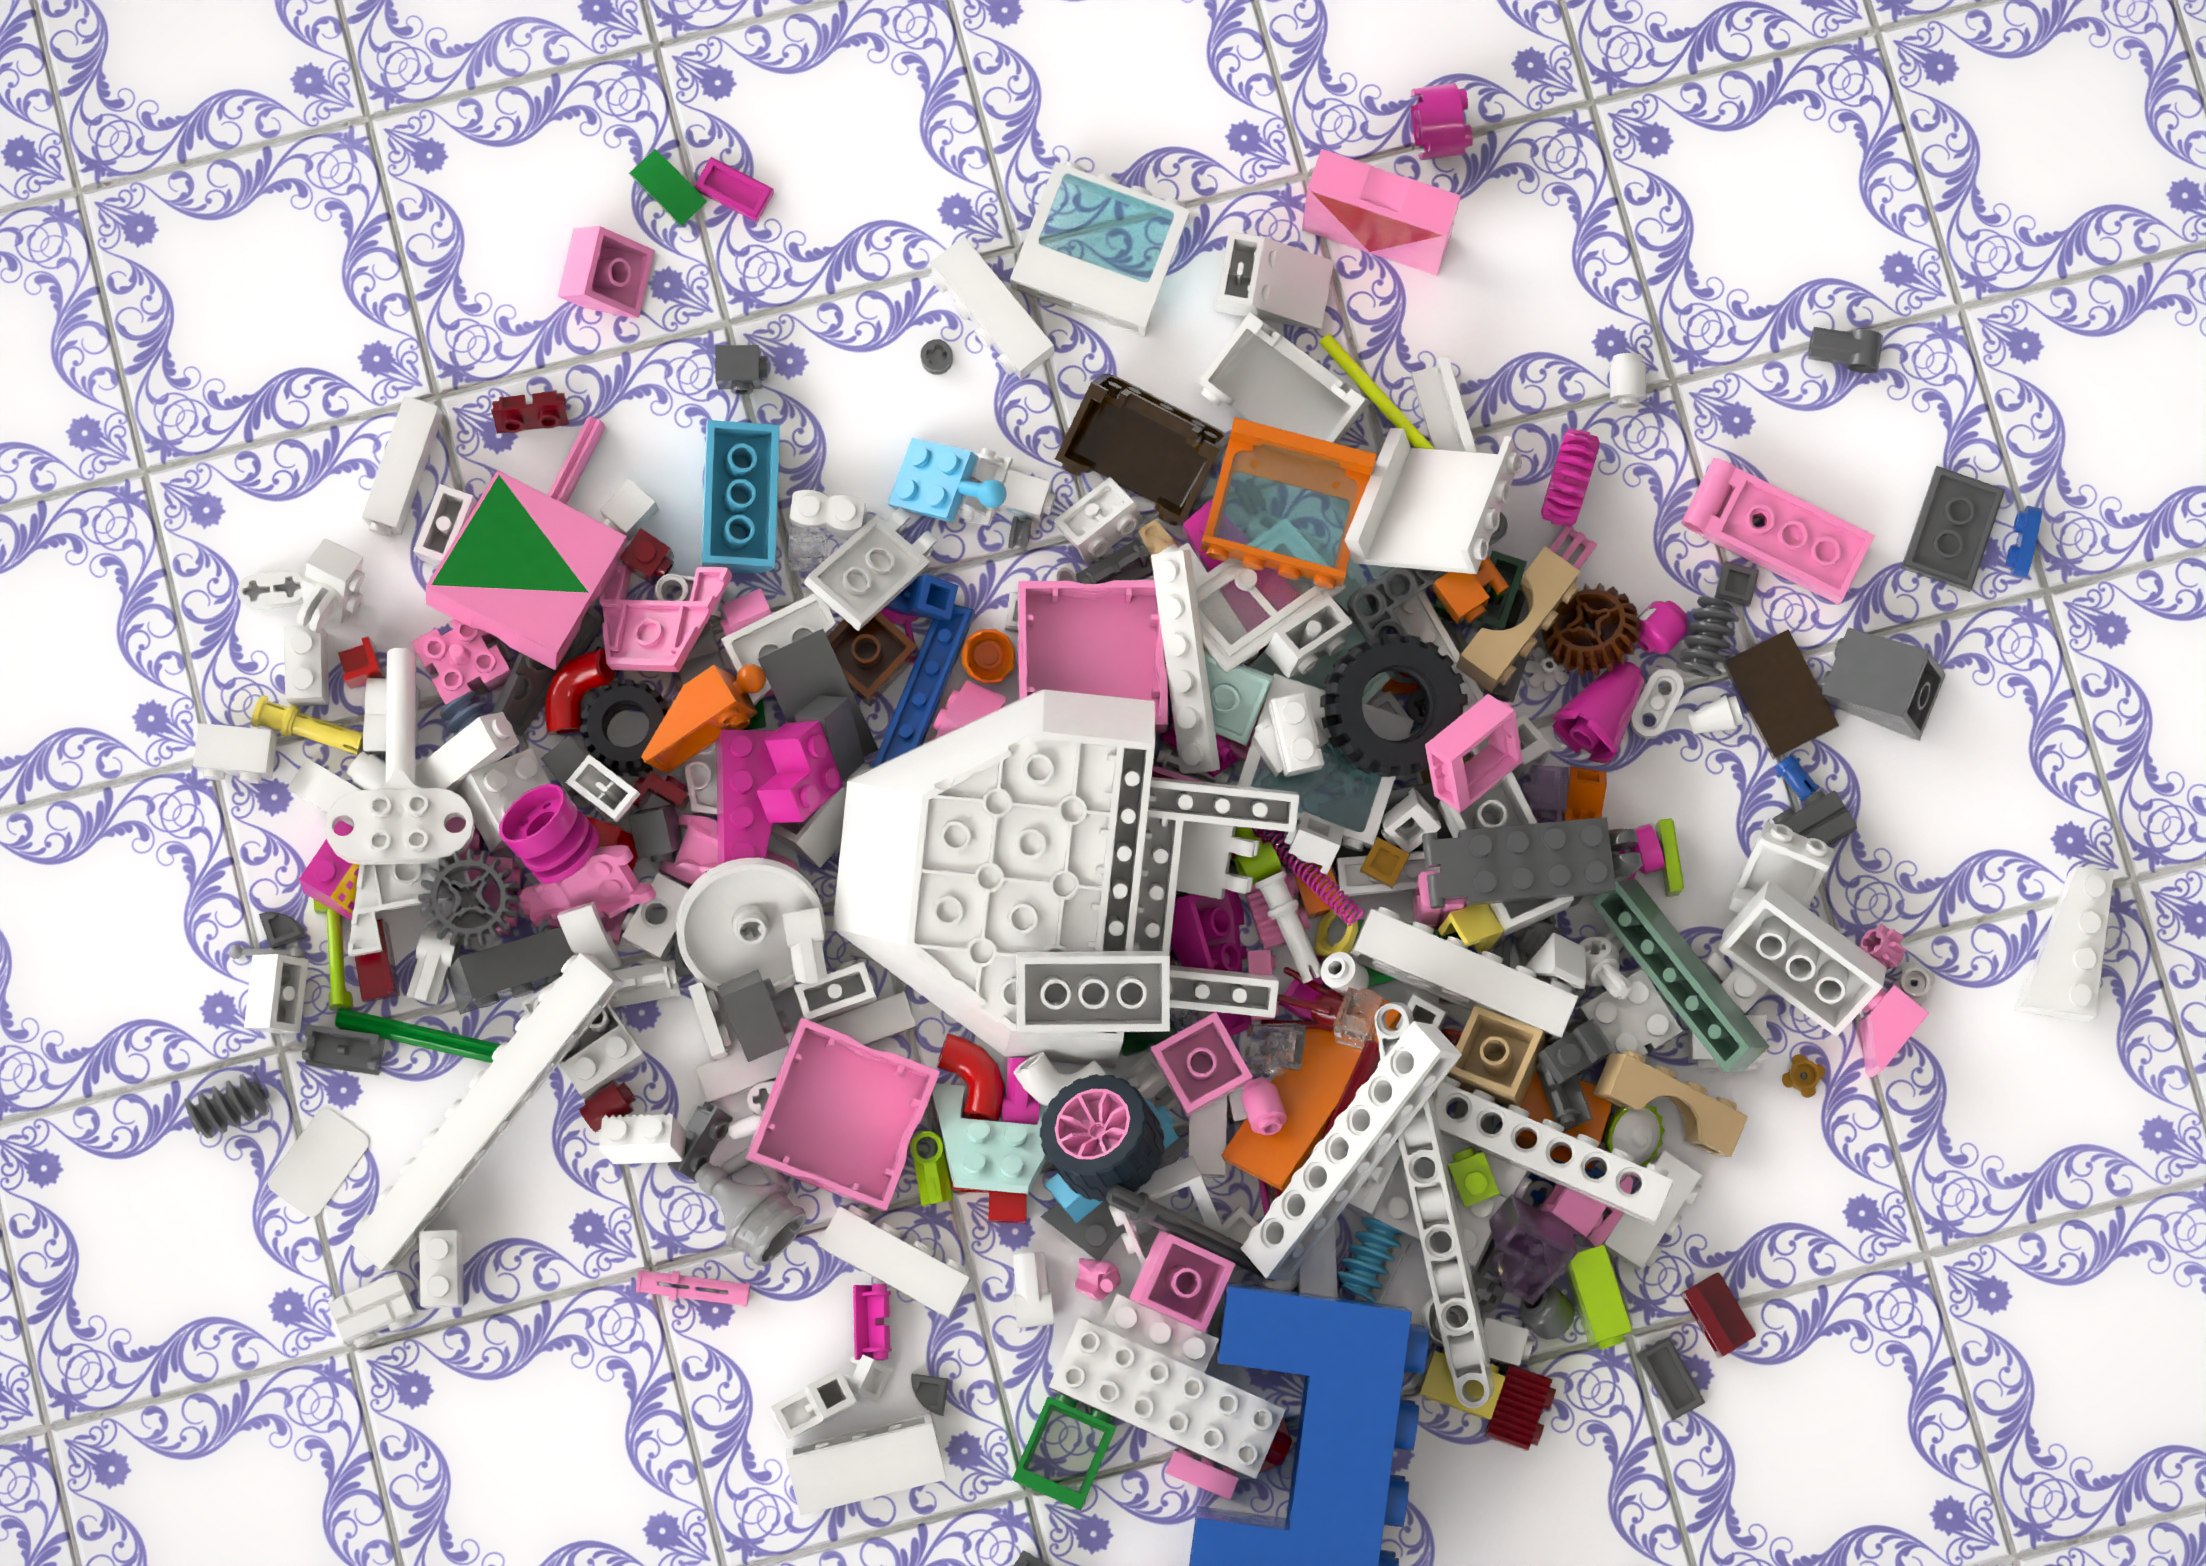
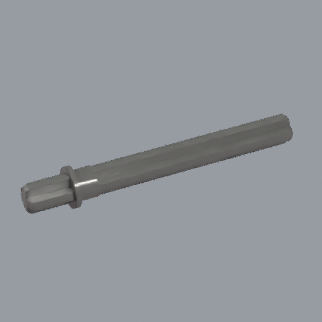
M1117 1184L1112 1186L1106 1194V1201L1109 1205L1128 1213L1131 1220H1142L1265 1278L1240 1249L1243 1246L1242 1243L1150 1200L1149 1195L1144 1192L1137 1194Z

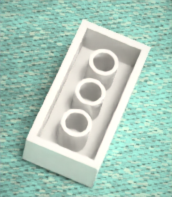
M1512 771L1461 813L1443 801H1440L1438 804V808L1453 838H1458L1459 830L1537 823ZM1563 897L1488 905L1504 930L1500 936L1502 938L1567 909L1574 898Z
M1770 880L1766 882L1723 931L1719 950L1835 1037H1838L1881 990L1887 967Z
M1167 951L1016 952V1015L1018 1033L1170 1031V955Z

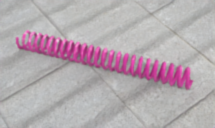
M1252 828L1256 837L1261 838L1263 843L1269 842L1275 847L1274 850L1279 859L1285 865H1288V868L1293 870V873L1297 874V877L1302 879L1313 892H1316V895L1322 901H1325V904L1330 906V909L1334 910V913L1339 915L1348 926H1351V923L1361 918L1363 909H1358V904H1354L1353 900H1349V896L1344 895V891H1340V887L1335 886L1334 881L1330 882V877H1326V874L1321 873V869L1316 868V864L1309 863L1305 869L1300 871L1306 862L1296 866L1300 859L1297 858L1291 862L1296 855L1292 854L1287 857L1289 849L1282 853L1285 847L1289 845L1285 843L1282 847L1278 848L1285 839L1284 833L1271 830L1268 834L1264 835L1267 829L1259 831L1260 829ZM1277 831L1276 835L1272 839L1268 840L1272 833ZM1282 836L1277 843L1273 844L1276 838ZM1311 867H1314L1309 874L1305 875ZM1318 871L1317 875L1310 880L1311 876ZM1320 876H1323L1322 879H1321L1318 883L1315 884L1316 880H1317ZM1328 880L1327 883L1319 889L1320 885L1324 881ZM1332 884V887L1324 893L1326 888ZM1337 889L1336 892L1331 897H1329L1331 892ZM1339 894H1341V896L1339 897V899H1337L1335 902H1333L1334 899L1336 898V896H1338ZM1344 898H1346V900L1344 901V903L1341 904L1340 906H1338L1339 903H1340ZM1348 903H1351L1347 909L1342 911ZM1355 907V910L1347 916L1349 911ZM1360 912L1359 915H1358L1355 919L1352 920V918L1354 917V915H1355L1356 913Z

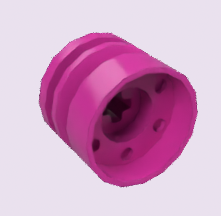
M554 784L540 785L524 793L505 812L499 825V835L517 857H521L525 866L531 870L539 882L546 884L561 882L574 875L590 860L599 843V832L581 811L577 810L575 804L560 786Z

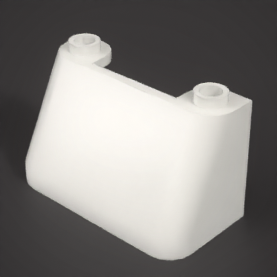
M1249 312L1198 381L1205 388L1201 393L1203 396L1217 406L1222 401L1252 422L1336 444L1370 404L1367 398L1251 312Z

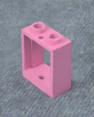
M1487 694L1425 744L1434 796L1460 813L1523 762L1520 746L1521 740L1516 722L1517 715L1510 704L1504 701L1501 702ZM1488 737L1489 745L1464 764L1463 756Z

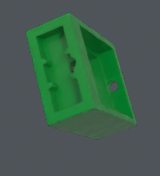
M1058 1393L1056 1399L1047 1397L1012 1481L1081 1511L1117 1426L1110 1424L1112 1416L1093 1408L1090 1414L1076 1409L1077 1401ZM1053 1410L1104 1432L1079 1492L1027 1470Z

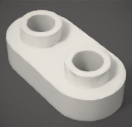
M1660 669L1650 676L1630 719L1631 728L1639 737L1653 739L1658 737L1666 728L1684 691L1683 679L1676 671ZM1662 683L1667 684L1671 689L1670 694H1661L1658 691V685ZM1643 716H1652L1655 724L1652 727L1645 726L1642 723Z

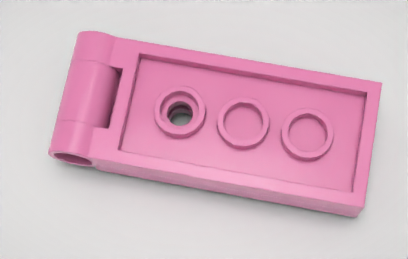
M1713 458L1681 521L1684 527L1692 532L1703 535V538L1838 605L1844 599L1875 535L1719 458ZM1752 519H1761L1764 523V526L1756 527L1753 524Z

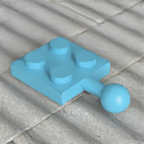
M912 438L887 504L896 510L901 507L909 513L953 523L963 495L978 498L980 503L987 508H997L1004 503L1007 492L1005 486L995 479L986 480L982 484L969 481L978 457L972 451Z

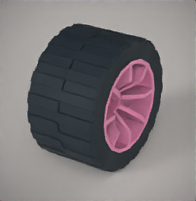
M1095 1074L1073 1081L1072 1084L1062 1088L1055 1098H1052L1041 1119L1042 1125L1039 1137L1042 1140L1041 1146L1047 1159L1072 1191L1076 1194H1081L1083 1198L1089 1200L1106 1201V1194L1109 1192V1189L1117 1184L1132 1192L1138 1191L1142 1185L1152 1178L1153 1173L1157 1171L1161 1163V1156L1164 1154L1163 1140L1165 1138L1157 1117L1134 1086L1132 1087L1128 1081L1123 1078H1116L1114 1075Z

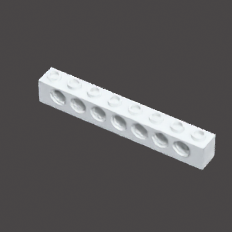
M1413 1021L1411 1025L1401 1032L1398 1042L1379 1061L1378 1068L1370 1079L1360 1086L1356 1092V1097L1348 1108L1337 1116L1334 1126L1329 1133L1315 1145L1310 1158L1303 1167L1293 1174L1290 1184L1271 1203L1270 1210L1262 1221L1251 1229L1249 1238L1240 1249L1266 1279L1290 1280L1462 1054L1435 1025Z
M1445 1076L1433 1092L1434 1105L1442 1135L1656 1226L1673 1186V1180L1667 1177L1669 1174L1667 1170L1648 1163L1646 1168L1632 1163L1634 1159L1632 1155L1613 1148L1612 1153L1597 1148L1599 1142L1586 1135L1578 1134L1577 1138L1563 1133L1564 1127L1551 1120L1544 1119L1541 1124L1529 1119L1530 1112L1518 1106L1509 1104L1506 1109L1494 1104L1495 1097L1483 1091L1475 1089L1473 1094L1459 1089L1461 1083L1448 1076ZM1459 1101L1466 1104L1468 1112L1465 1117L1452 1119L1448 1116L1447 1109L1451 1103ZM1489 1116L1498 1117L1503 1123L1501 1130L1496 1134L1485 1133L1481 1128L1485 1118ZM1523 1131L1533 1132L1537 1136L1535 1146L1530 1149L1520 1148L1516 1144V1137L1519 1133ZM1557 1146H1566L1571 1150L1572 1157L1567 1163L1558 1164L1551 1159V1151ZM1597 1160L1604 1163L1607 1167L1606 1174L1599 1179L1590 1178L1585 1172V1167L1589 1162ZM1633 1175L1640 1179L1642 1187L1637 1193L1628 1194L1621 1189V1180L1626 1176Z

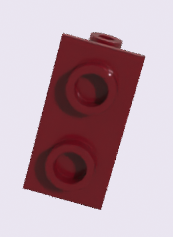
M557 390L533 393V404L527 405L525 395L499 397V401L492 402L493 409H491L497 434L569 425L565 409V393H558Z

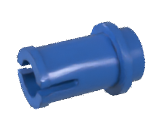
M1790 754L1774 768L1778 771L1776 776L1778 778L1782 776L1802 802L1818 790L1820 786L1813 781L1800 765L1801 759L1799 757L1795 759Z

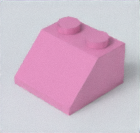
M601 226L574 228L558 297L586 309L630 318H639L655 250Z
M1895 985L1886 991L1881 988L1862 1009L1866 1013L1860 1021L1865 1072L1871 1078L1885 1069L1929 1014V1012Z

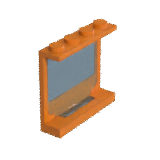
M1234 417L1200 550L1207 552L1206 555L1215 560L1227 561L1228 558L1240 560L1243 566L1253 570H1263L1264 567L1278 570V575L1284 578L1294 580L1299 579V576L1314 580L1313 583L1322 588L1334 589L1335 586L1342 587L1350 558L1345 538L1372 474L1377 454Z

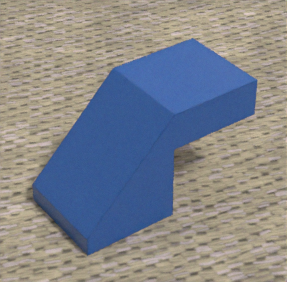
M924 574L917 577L884 609L901 615L948 621L951 618L959 585Z

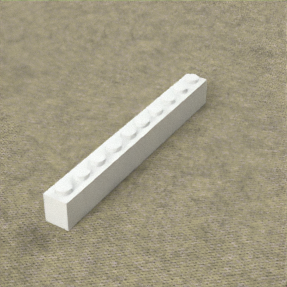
M580 953L578 956L573 955L566 961L561 969L563 975L555 985L550 984L542 991L538 997L540 1004L532 1014L529 1012L518 1021L515 1026L516 1034L509 1042H503L492 1055L494 1061L486 1071L482 1070L475 1075L468 1086L471 1090L464 1099H459L450 1106L445 1115L448 1119L440 1129L435 1128L426 1136L422 1143L424 1149L416 1158H410L403 1165L399 1172L402 1176L394 1186H388L379 1195L376 1201L379 1205L373 1213L365 1215L353 1229L356 1234L349 1243L381 1271H391L398 1266L418 1241L419 1231H426L624 982L594 956Z

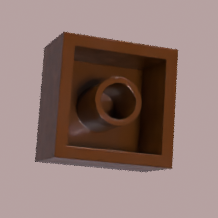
M881 612L875 615L859 631L843 619L827 636L851 690L870 707L917 658L919 653L918 646Z

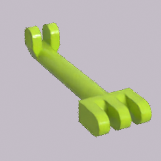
M313 899L316 914L326 913L331 990L328 994L329 1009L338 1010L339 1007L351 1009L353 1008V997L351 992L345 990L341 914Z

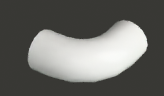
M1044 1052L1031 1056L1014 1071V1075L1022 1087L1037 1102L1048 1106L1052 1098H1055L1062 1088L1072 1084L1073 1081L1089 1077V1075H1106L1095 1060L1074 1074L1061 1073L1052 1065Z

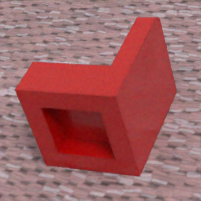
M369 636L361 639L363 645L338 653L344 671L342 676L350 689L366 685L367 678H386L376 646Z

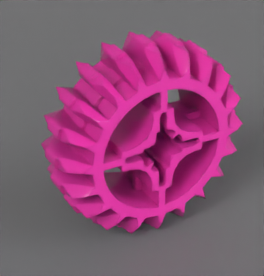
M1569 429L1565 432L1541 509V515L1544 520L1550 521L1551 524L1572 527L1576 523L1599 450L1600 442L1597 436L1580 429L1579 431Z

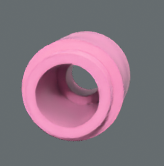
M1256 1078L1247 1082L1243 1086L1241 1100L1252 1131L1263 1135L1277 1133L1287 1121L1277 1087L1271 1084V1081L1267 1078Z

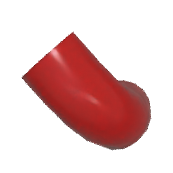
M600 649L583 653L567 661L553 676L545 698V721L548 735H564L580 731V725H583L581 702L584 695L593 688L610 684L614 679V670L606 664L605 650Z
M947 1033L939 1055L937 1068L954 1073L966 1082L968 1096L963 1109V1115L968 1119L999 1121L1003 1107L1004 1082L998 1064L981 1046L966 1038Z

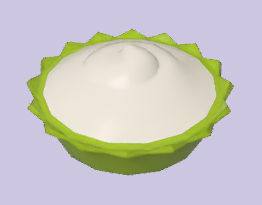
M1647 1103L1641 1110H1626L1625 1108L1617 1110L1610 1117L1605 1127L1604 1143L1606 1150L1612 1153L1613 1148L1626 1152L1634 1157L1632 1163L1646 1167L1652 1158L1657 1157L1658 1148L1663 1144L1661 1137L1665 1131L1661 1125L1663 1117L1657 1114L1656 1107L1649 1106Z

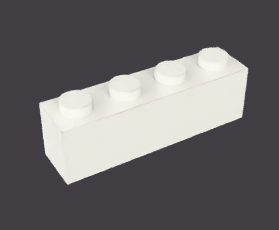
M964 236L930 262L931 272L933 273L930 279L941 293L948 291L955 300L952 305L963 320L968 318L972 320L977 327L974 332L985 347L988 348L992 345L1000 354L997 357L999 364L1009 375L1014 372L1022 380L1054 355V344Z
M851 1204L848 1210L839 1206L818 1246L950 1319L971 1281L968 1276L964 1275L967 1268L949 1258L945 1264L932 1257L935 1250L915 1240L912 1246L900 1240L902 1232L884 1222L880 1228L867 1221L870 1215Z

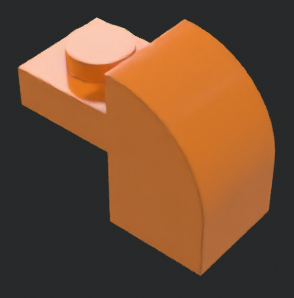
M1570 766L1562 821L1602 818L1607 787L1605 771Z

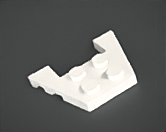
M450 860V861H447V862H448L449 865H450V864L454 863V860ZM440 863L359 864L357 891L351 922L352 927L347 950L350 958L383 951L376 913L425 904L419 902L418 895L430 893V890L423 888L421 881L424 879L434 882L435 878L430 876L428 868L432 866L441 872L443 868L440 866ZM462 871L450 876L453 880L455 879L462 884H468ZM442 886L439 891L438 901L452 898L454 907L455 898ZM469 890V895L467 891L463 893L459 891L463 900L461 909L463 906L469 908V904L471 907L479 906L473 890ZM469 914L459 921L457 926L475 928L487 923L488 920L477 914Z

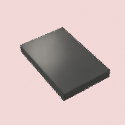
M1936 466L1901 569L1970 592L2005 489Z

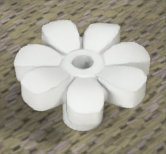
M1540 647L1532 651V657L1535 661L1528 660L1524 670L1525 673L1533 674L1528 680L1532 688H1537L1543 683V690L1550 693L1554 692L1556 688L1555 682L1560 686H1564L1568 682L1569 676L1563 672L1565 671L1564 665L1557 666L1553 661V657L1545 654L1544 650Z

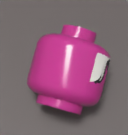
M1670 600L1666 602H1652L1638 616L1641 628L1639 631L1640 640L1637 645L1646 653H1651L1652 651L1658 654L1669 653L1688 632L1686 624L1688 619L1682 608Z

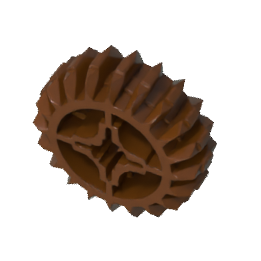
M1585 583L1583 590L1578 591L1568 604L1562 601L1555 611L1559 615L1546 632L1542 629L1543 642L1546 643V652L1549 656L1553 657V661L1557 666L1564 665L1568 673L1577 668L1578 674L1582 677L1588 670H1592L1593 674L1598 677L1599 669L1606 668L1612 673L1615 662L1625 665V655H1634V644L1639 643L1640 640L1639 631L1641 623L1639 617H1637L1638 613L1635 605L1630 603L1625 593L1619 595L1618 590L1614 586L1605 591L1601 583L1595 589H1590Z

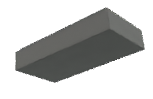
M1670 1337L1636 1354L1639 1363L1671 1421L1705 1403Z

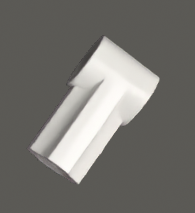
M819 907L782 913L787 947L790 946L791 960L796 981L804 982L805 984L819 982L820 979L827 976L822 947L824 935Z
M424 928L416 949V959L418 960L406 996L420 1002L438 1006L448 971L458 958L461 937H459L456 947L450 946L451 934H447L444 939L439 940L436 937L437 930Z
M1044 1252L1013 1255L1017 1295H1014L1017 1328L1054 1325L1051 1291H1048V1275Z

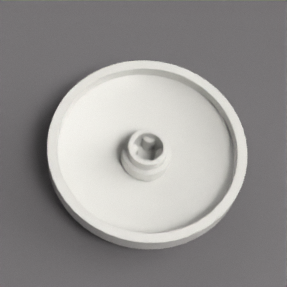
M741 858L722 863L698 878L689 888L680 904L676 920L680 954L692 974L703 984L719 992L717 986L757 969L762 980L770 978L775 992H781L797 983L793 972L790 946L787 947L782 913L819 907L825 940L826 925L821 901L813 886L803 875L778 861L764 858Z

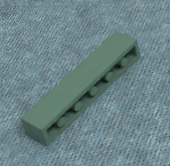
M1625 879L1622 882H1616V891L1614 893L1600 894L1591 903L1724 1072L1745 1071L1770 1047L1636 879Z

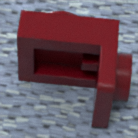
M650 771L646 778L640 777L633 788L640 795L632 805L637 810H642L653 793L684 811L690 799L688 793L684 791L687 787L684 783L670 775L664 780Z

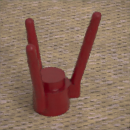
M1284 967L1283 972L1303 984L1299 972L1289 967ZM1311 980L1304 983V985L1324 995L1323 997L1317 996L1314 1002L1278 994L1277 1001L1311 1010L1312 1018H1316L1317 1021L1262 1020L1261 1026L1321 1029L1332 1032L1333 1027H1342L1347 1014L1348 1000L1341 999V994Z

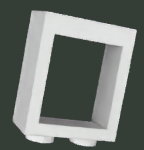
M1193 1155L1158 1169L1153 1173L1152 1178L1135 1192L1137 1194L1144 1192L1153 1201L1189 1186L1199 1210L1185 1215V1217L1216 1232H1224ZM1110 1205L1109 1209L1116 1226L1124 1224L1126 1232L1122 1233L1121 1236L1129 1255L1136 1252L1141 1265H1144L1158 1231L1161 1229L1156 1227L1139 1234L1134 1221L1129 1218V1214Z

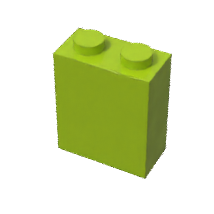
M1605 1245L1564 1258L1562 1263L1589 1346L1598 1344L1600 1350L1626 1342L1624 1335L1632 1332Z

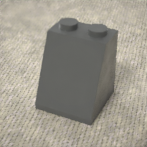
M1848 628L1844 638H1840L1835 648L1836 659L1831 671H1827L1823 677L1821 685L1822 695L1833 707L1920 741L1946 674L1929 650Z

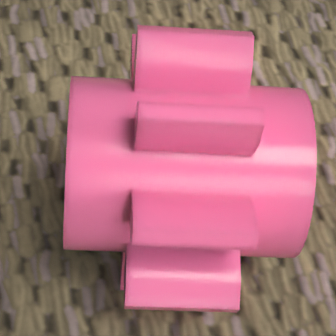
M1880 924L1878 929L1867 931L1862 937L1859 946L1887 968L1898 967L1903 960L1904 952H1906V949L1899 944L1904 936L1894 929L1890 930L1883 924Z

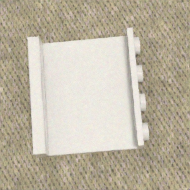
M1390 428L1345 538V543L1355 564L1477 574L1481 561L1485 560L1488 555L1491 535L1493 531L1498 529L1503 504L1508 502L1510 498L1511 484L1514 476L1521 469V454L1517 452L1512 437H1504L1498 454L1411 448L1404 429Z

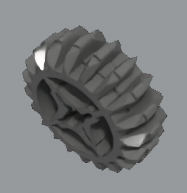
M472 848L467 849V860L460 861L459 852L454 851L452 855L454 863L449 865L446 858L443 857L438 860L443 868L441 872L432 866L428 868V873L435 880L434 882L424 879L421 881V886L430 890V893L419 894L418 900L419 902L430 903V906L422 908L420 914L422 917L434 916L426 924L429 930L434 929L438 925L442 927L436 935L437 939H444L449 932L452 934L450 946L456 947L459 937L465 938V949H471V938L478 937V943L483 948L486 947L485 934L489 933L494 941L500 939L498 932L495 930L497 926L505 931H509L510 924L503 919L504 916L509 918L517 917V911L508 908V904H518L520 897L508 895V892L517 889L518 884L516 881L504 882L512 874L510 868H506L500 873L496 871L502 863L500 858H495L490 865L486 864L488 860L487 851H482L479 861L473 860L474 851ZM464 870L482 872L479 877L477 876L473 882L468 884H462L450 878L453 874ZM491 879L496 883L501 895L497 912L490 908V905L482 897ZM442 886L456 900L447 919L442 915L438 907V895ZM477 889L475 897L479 906L471 907L469 904V908L463 906L461 909L463 900L459 891L461 893L467 891L469 895V890L475 892ZM469 914H477L488 920L487 923L475 928L456 926L459 921Z

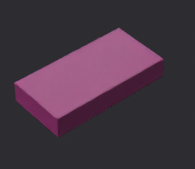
M710 157L694 186L700 194L757 223L774 194L773 188L713 157Z

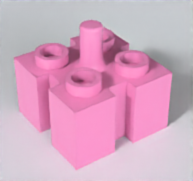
M456 619L450 621L454 629L444 635H441L436 628L411 642L429 674L433 675L438 672L439 676L432 679V682L445 705L465 694L473 692L483 685L489 691H492L505 684L511 672L497 645L488 648L487 645L495 641L492 634L480 629L471 628Z

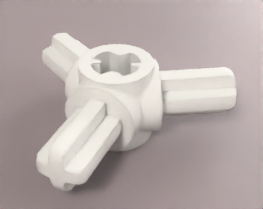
M1610 928L1602 937H1589L1581 941L1579 945L1585 947L1586 985L1604 986L1613 997H1617L1620 1000L1626 998L1627 993L1632 990V986L1619 971L1618 951L1623 946L1622 942Z

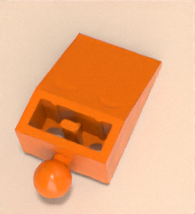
M747 664L738 671L737 677L718 666L712 665L684 684L641 757L644 762L668 774L716 742L722 729L742 730L747 727L751 722L750 718L758 712L746 693H756L764 687L766 675L763 669L755 664Z

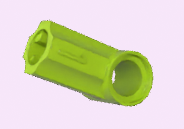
M931 1131L918 1133L910 1143V1152L914 1160L921 1205L954 1200L943 1138ZM926 1137L933 1138L938 1145L936 1155L929 1159L923 1158L918 1151L920 1141Z

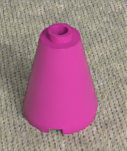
M1625 661V665L1615 662L1612 673L1608 670L1604 671L1561 707L1552 718V720H1556L1552 727L1559 739L1577 754L1581 749L1590 753L1589 760L1605 764L1613 760L1644 686L1642 671L1635 664Z

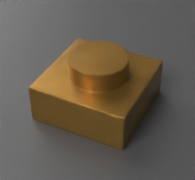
M1377 837L1360 872L1393 889L1410 854Z

